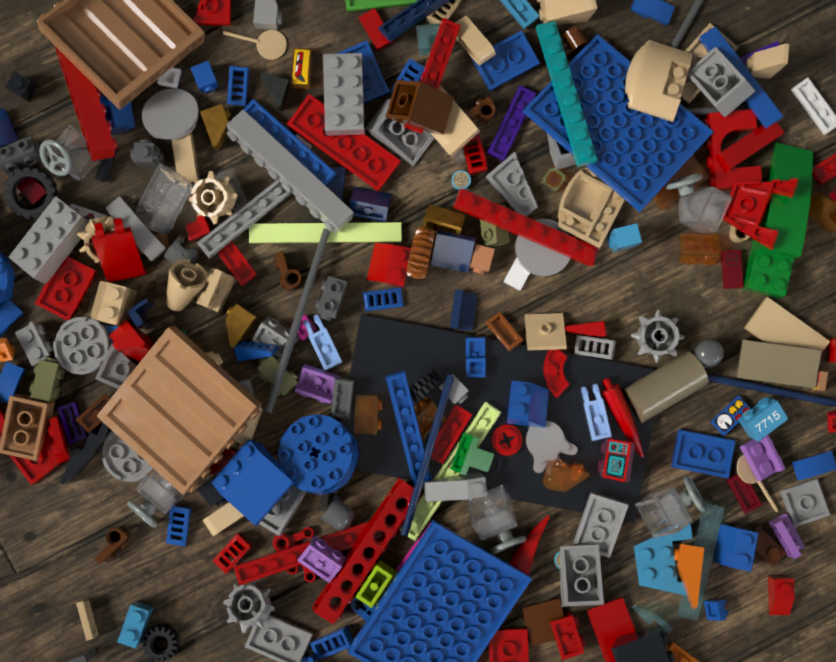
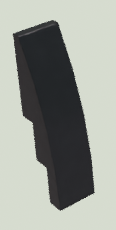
M102 423L98 433L90 432L84 447H75L60 484L70 483L97 455L106 437L112 431L106 424Z

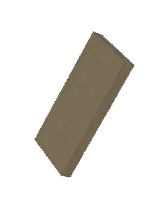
M742 339L736 377L815 388L821 350Z

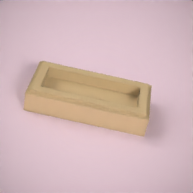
M86 598L76 604L85 638L88 641L98 636V630L90 601Z

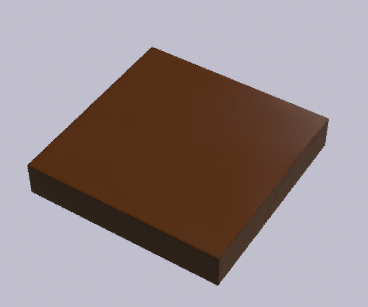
M555 598L522 607L531 646L554 641L555 637L550 621L564 617L560 599Z

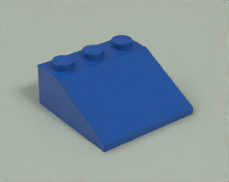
M248 439L211 483L222 497L251 523L257 526L295 482L262 443Z

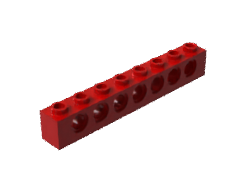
M401 478L397 479L346 555L342 568L331 582L327 583L313 604L312 609L314 613L333 625L336 620L339 621L344 614V608L353 601L354 593L358 587L361 588L364 585L366 575L369 571H373L377 565L376 560L386 552L387 544L391 538L394 539L399 532V526L402 522L404 523L414 490L413 486ZM400 498H405L404 505L398 507L397 501ZM393 514L394 520L386 523L387 516ZM378 531H383V536L380 539H375V534ZM372 547L371 554L364 555V550ZM361 564L362 566L359 571H353L354 565ZM346 580H350V585L346 588H343L342 583ZM333 597H340L338 603H330Z

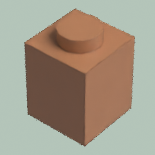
M476 244L470 265L473 273L484 275V272H489L495 249Z

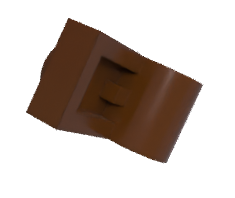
M578 26L570 28L560 37L566 57L588 43Z
M488 96L486 99L480 98L474 103L475 107L471 110L466 109L463 111L472 122L477 118L482 122H489L494 118L495 106ZM488 108L491 110V114L483 115L481 110Z
M283 251L275 253L276 259L273 260L276 270L280 269L282 277H279L281 287L285 288L288 292L300 287L303 283L302 275L297 270H289ZM292 274L298 275V281L295 284L289 283V277Z
M122 526L108 530L106 541L109 545L95 560L99 564L105 561L109 563L116 556L115 551L119 548L122 550L130 543L128 539L132 534ZM114 531L120 533L121 538L119 541L113 538Z

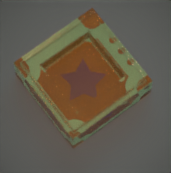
M551 166L541 180V183L556 193L568 176L556 170L554 166Z

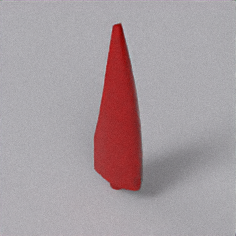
M609 377L605 378L602 381L606 389L600 392L618 425L642 458L644 453L641 441L622 390L618 383L613 385Z
M549 515L526 537V541L519 546L509 564L528 575L537 544L549 520Z

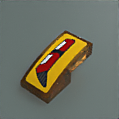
M293 48L291 88L310 89L312 49Z

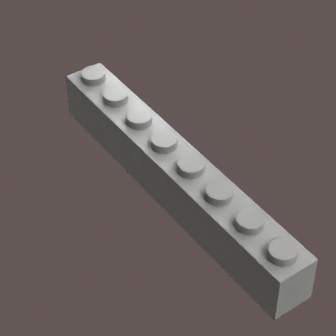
M244 110L227 123L228 137L232 141L236 140L246 154L250 153L259 166H264L273 179H278L287 192H292L296 196V200L301 205L307 206L315 218L321 219L329 231L337 234L352 220L354 212Z

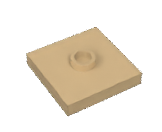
M563 313L525 314L527 350L566 349Z

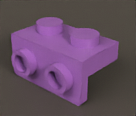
M304 364L295 392L304 397L315 398L321 403L331 404L335 377L340 378L341 376Z

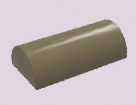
M686 352L623 390L640 422L643 423L708 385L709 380L698 358L694 354Z

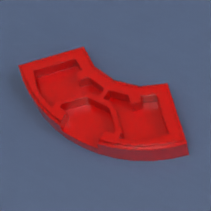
M560 349L548 350L543 366L546 385L555 398H558L569 386V382L566 380L563 372L564 363L568 356Z

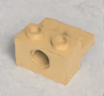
M211 268L210 271L206 272L208 275L206 285L196 295L197 304L221 313L236 278Z

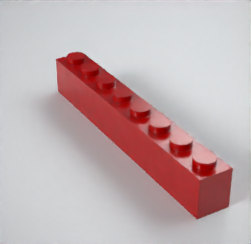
M55 46L91 161L114 157L115 149L118 148L115 137L112 138L110 134L112 127L110 121H106L105 105L101 104L99 100L101 98L100 90Z

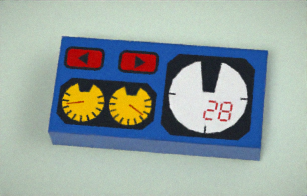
M736 396L709 422L724 436L739 423L738 418L751 408L740 396Z

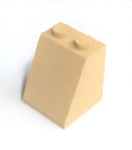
M537 0V2H540L539 16L543 24L554 21L556 25L587 22L597 10L596 0Z
M100 281L90 318L120 326L125 320L129 321L130 316L127 311L133 307L137 291Z

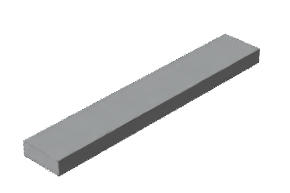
M276 180L197 242V245L210 259L289 197L292 192H287L282 187V183Z

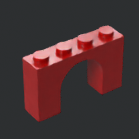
M751 109L732 111L726 117L720 112L709 113L703 120V123L713 131L711 136L705 141V148L708 149L709 153L707 167L710 168L711 174L708 177V183L712 187V192L732 190L734 182H762L761 166L733 167L727 171L716 156L721 153V143L726 135L752 132L757 128L754 112Z

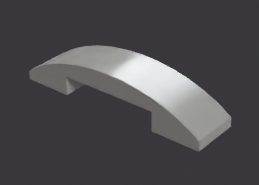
M120 196L105 208L113 219L122 218L124 227H131L137 246L152 262L167 250Z

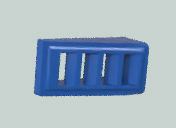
M410 58L397 80L412 81L406 77V74L414 78V81L419 82L425 67ZM412 67L418 71V74L411 71L410 68ZM395 83L390 90V94L393 93Z
M229 66L227 104L247 106L250 68ZM235 72L244 73V77L234 76ZM234 80L244 81V85L234 84ZM233 88H243V92L233 91ZM232 95L243 96V100L232 99Z
M401 288L363 292L366 312L404 307ZM392 293H396L397 303L395 304ZM385 294L389 295L390 304L386 305ZM377 295H381L382 305H378ZM369 296H373L374 306H371Z
M240 341L234 347L238 361L270 357L279 349L278 345Z
M178 505L171 506L166 539L167 544L186 546L192 508ZM176 513L185 514V517H178ZM175 520L183 521L184 525L174 524ZM173 527L183 529V532L173 531ZM172 535L182 536V540L172 539Z
M345 625L310 642V645L319 661L349 648L354 638L349 627ZM334 637H336V639H337V641H338V643H339L338 646H337V644H336V642H335V640H334ZM327 640L329 641L332 649L329 648L326 642ZM320 643L322 644V646H323V648H324V650H325L324 653L322 652V650H321V648H320V646H319Z

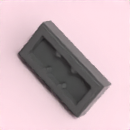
M335 377L331 416L351 417L355 380Z

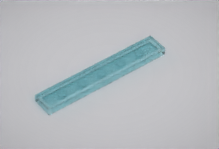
M705 503L706 511L701 514L694 546L704 548L700 582L701 598L698 599V607L692 609L688 597L682 595L677 614L679 617L698 621L724 512V507Z

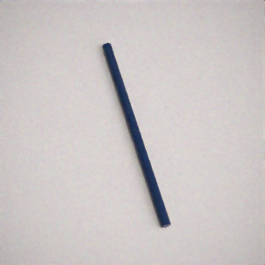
M447 374L402 527L401 535L404 536L409 535L455 376Z
M708 374L710 382L836 407V399Z

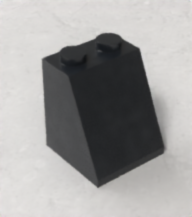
M662 626L617 637L611 648L616 662H676L674 652L669 650L667 644L669 643L668 634L666 631L663 632Z

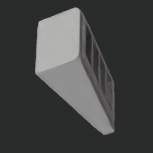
M577 335L574 354L614 360L616 341ZM582 340H586L584 352L581 351ZM590 341L594 342L592 353L589 352ZM598 342L601 343L600 354H597ZM606 343L609 344L608 355H604Z

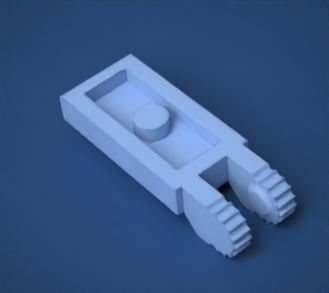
M317 314L314 316V320L320 329L319 331L313 333L310 323L307 320H304L303 323L324 370H327L342 363L327 329L324 328Z
M594 384L592 388L596 399L593 401H589L586 387H581L584 400L583 406L592 441L612 437L598 385Z

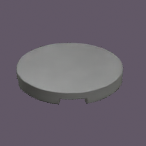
M166 89L154 94L146 102L142 110V121L147 132L154 138L172 139L173 141L185 137L196 127L200 111L195 98L190 93L181 89Z
M550 219L535 220L569 235L567 231L558 226L556 221ZM517 235L515 241L516 255L520 262L519 264L529 273L536 276H550L558 273L568 264L570 258Z
M76 317L66 321L60 327L55 341H53L54 355L60 366L71 373L80 375L91 374L99 370L111 346V338L107 329L99 321L88 317Z
M113 431L108 434L103 445L102 461L106 470L113 477L127 482H134L148 477L155 470Z

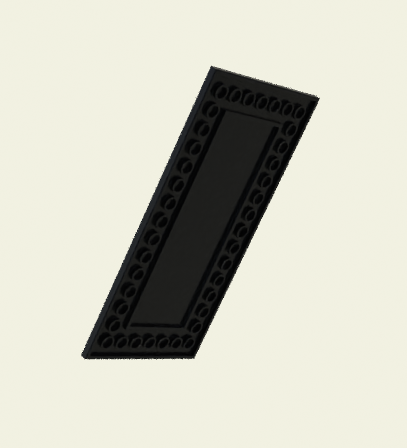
M361 315L349 379L355 380L351 417H341L340 422L350 430L357 441L359 458L355 470L411 480L385 376L404 370L410 388L431 369H434L443 381L417 403L412 399L424 449H426L442 394L438 387L445 382L447 374H453L468 389L466 393L468 397L461 404L458 402L454 404L448 398L439 431L455 405L473 415L450 453L485 401L502 413L479 445V449H494L491 437L494 430L501 425H512L522 435L521 448L513 455L505 456L500 454L502 464L498 472L493 475H484L487 495L583 513L592 491L628 502L629 506L623 521L636 523L654 417L641 423L623 389L655 371V369L564 353L568 358L564 363L563 372L566 380L569 382V386L558 398H555L549 390L546 421L557 424L562 430L565 439L575 445L578 450L575 455L560 453L559 464H547L541 473H537L533 470V455L526 445V435L529 426L508 424L507 414L512 381L529 382L548 389L543 373L544 360L548 350H527V345L519 344L508 351L500 340L485 338L486 377H466V337L478 336ZM608 377L613 385L618 383L635 422L644 457L641 458L631 444L625 482L603 478L608 440L630 441L609 410L601 392L600 395L604 402L612 437L592 441L583 406L584 400L581 387H586L589 401L596 400L592 390L593 385L597 384L599 391L606 389L602 380ZM503 432L504 439L501 440L499 444L506 443L509 446V448H511L510 440H512L514 436L507 437V435H505V433ZM485 450V451H488V452H490V453L495 454V452H493V451H491V450ZM498 456L493 459L494 464L491 466V472L496 471L499 467L500 461ZM433 458L430 459L429 463L432 480L443 465ZM617 460V462L615 461V464L613 463V465H618V463H619L620 461H621V463H622L623 461H622V460ZM469 466L467 474L479 472L476 468ZM612 466V467H614V468H611V469L609 470L610 472H611V471L613 472V469H614V472H617V473H618V471H615V467H616V466Z

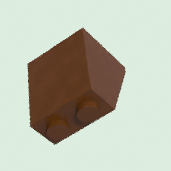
M396 80L385 118L429 133L444 135L454 97L422 82Z

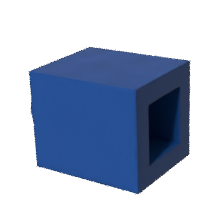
M209 61L191 67L201 93H212L217 87H220Z

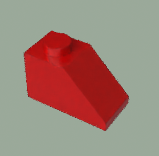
M787 575L768 576L769 615H790L795 599L794 579Z

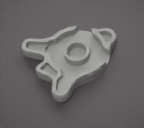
M546 421L545 428L529 426L526 435V445L533 455V470L535 472L541 473L547 464H559L560 453L575 455L577 453V447L565 439L562 430L557 424Z

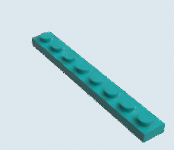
M556 22L539 24L536 27V31L576 165L580 167L594 164L597 162L596 154Z

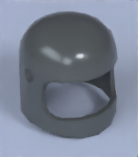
M178 235L177 239L165 253L164 258L170 263L179 259L191 260L190 263L195 265L199 257L197 248L184 249L182 244L185 238Z
M706 339L696 345L693 354L704 368L709 369L721 362L724 350L718 341Z
M335 495L320 519L335 530L343 531L353 522L355 511L351 506L344 504L340 497Z

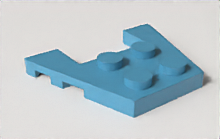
M690 521L684 522L634 546L638 583L640 586L687 596L682 581H677L672 541L692 539Z

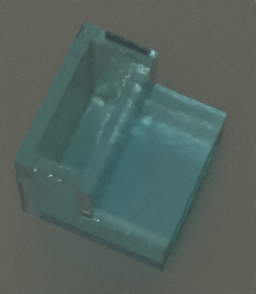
M440 23L416 26L419 56L430 54V43H434Z

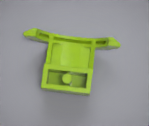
M380 560L356 595V598L371 608L374 604L377 606L399 572Z

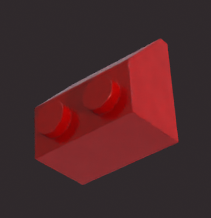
M375 243L367 280L404 288L411 248Z
M127 320L109 335L114 342L112 345L117 351H123L129 359L134 358L139 362L154 346V343L144 332Z

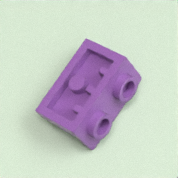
M766 435L758 442L752 439L740 446L757 481H761L773 473L785 469L782 459L778 455L769 435Z
M784 513L769 521L787 556L793 559L801 556L799 551L805 545L788 515Z
M314 536L297 561L330 583L342 568L346 557L339 550L329 546L323 539Z

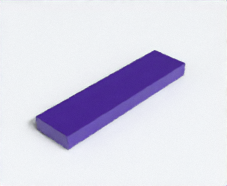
M521 85L519 86L487 152L488 155L501 161L506 159L526 117L523 110L536 97V92Z

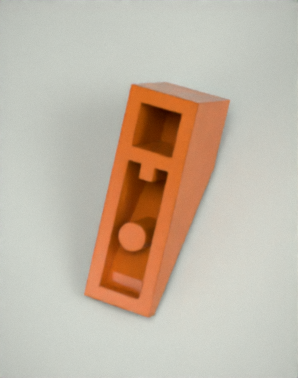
M680 544L679 549L675 548L674 560L677 561V569L691 608L696 609L698 607L704 548Z

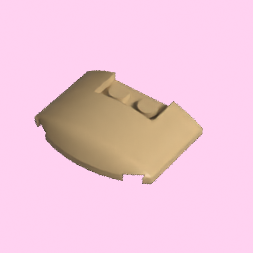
M648 40L637 51L627 71L625 94L628 95L630 101L627 103L628 107L673 122L681 101L680 98L693 54Z
M586 167L572 178L562 195L558 211V226L600 248L625 199Z

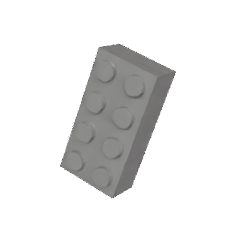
M362 53L323 54L326 135H365Z
M55 196L10 254L9 258L34 279L47 284L81 240L77 233L83 231L85 225L90 221L66 202Z

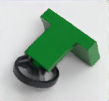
M463 432L450 469L467 475L470 466L476 468L483 475H493L500 469L502 460L500 454L494 449L476 448L480 438ZM485 450H491V451L495 452V454L490 453V452L485 451ZM498 456L500 461L499 467L496 471L491 472V466L494 464L493 459Z

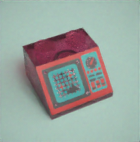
M606 438L605 442H602L601 445L603 459L598 464L600 477L629 483L635 443Z

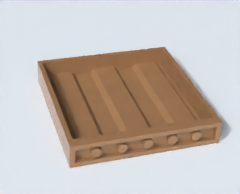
M63 0L57 2L49 12L41 14L37 20L39 31L119 110L205 40V32L172 0Z
M174 326L166 329L99 412L97 417L175 489L184 495L195 491L199 486L197 482L201 477L204 479L211 472V465L221 460L224 456L222 452L226 448L229 449L236 440L234 438L238 433L242 434L248 427L246 423L250 419L253 420L260 413L259 408L262 403Z

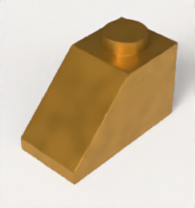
M222 104L200 111L212 146L216 151L220 150L227 136V123L232 119L229 109H225Z
M238 304L232 305L226 313L227 318L225 319L230 347L233 349L244 339L258 319Z

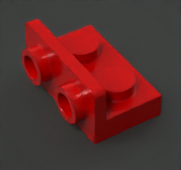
M57 417L49 419L50 426L45 437L52 465L70 460L63 426Z
M569 612L567 616L551 620L550 624L561 659L565 660L584 654L583 647L586 644L583 635L579 636L577 628H580L577 616L573 617L571 612Z

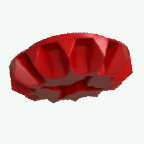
M501 425L492 434V446L501 455H513L521 448L522 435L512 425ZM503 432L505 433V435H507V437L514 436V438L510 440L511 448H509V446L506 443L499 444V442H501V440L504 439Z

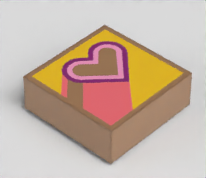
M818 371L816 387L812 388L813 391H826L828 372Z

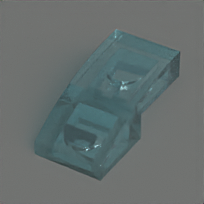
M637 605L633 607L648 625L655 620L668 634L674 630L669 623L651 610Z

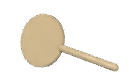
M276 30L265 31L258 39L223 31L224 35L257 43L259 54L268 60H276L282 57L287 48L285 37Z
M744 454L741 455L737 462L739 477L748 484L758 483L774 511L778 512L777 506L762 482L756 480Z

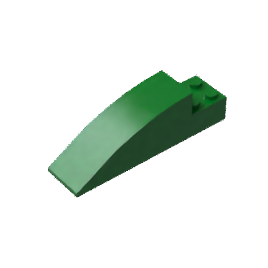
M775 143L766 182H772L775 179L786 181L790 180V178H797L799 183L793 198L772 194L760 227L776 230L779 235L773 250L753 239L743 281L744 288L742 290L775 298L786 296L793 261L801 257L805 239L812 189L813 151Z

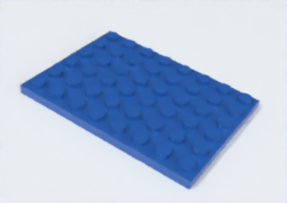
M597 34L568 64L597 158L596 163L585 166L638 212H641L711 136L713 131L681 104H679L673 122L629 108L627 103L630 101L628 95L625 94V82L631 62ZM551 81L524 108L523 113L573 155Z
M433 520L348 648V654L363 662H477L532 578L525 572Z

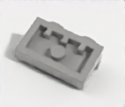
M267 317L261 322L252 341L278 345L279 349L274 356H278L281 359L291 329L285 328L276 319ZM299 336L296 337L295 343L299 340Z
M32 321L27 327L15 332L31 365L35 367L39 360H46V357L52 358L55 355L52 343L49 340L47 341L44 336L46 333L44 327L38 324V322Z

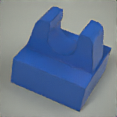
M722 599L704 600L707 620H726L729 612L725 610L724 604L727 601Z

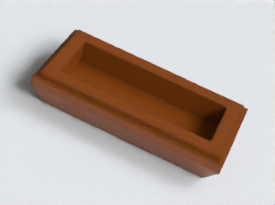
M498 312L485 322L508 351L524 341L501 312Z

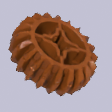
M418 227L416 229L408 260V276L415 279H424L426 277L435 239L434 230L426 227Z

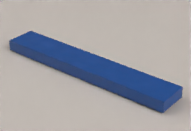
M716 26L702 34L699 40L706 50L710 52L716 47L755 90L745 102L763 126L767 129L782 119L783 115Z
M255 99L243 109L325 186L337 175L333 169Z
M403 370L386 375L385 378L412 484L415 486L425 449L406 373ZM429 466L424 482L432 480Z

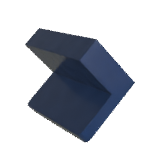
M355 187L350 200V209L354 212L353 216L386 223L392 195Z
M455 289L450 329L473 330L477 301L476 293Z
M146 298L127 311L137 328L146 330L152 326L145 312L156 305L155 301Z

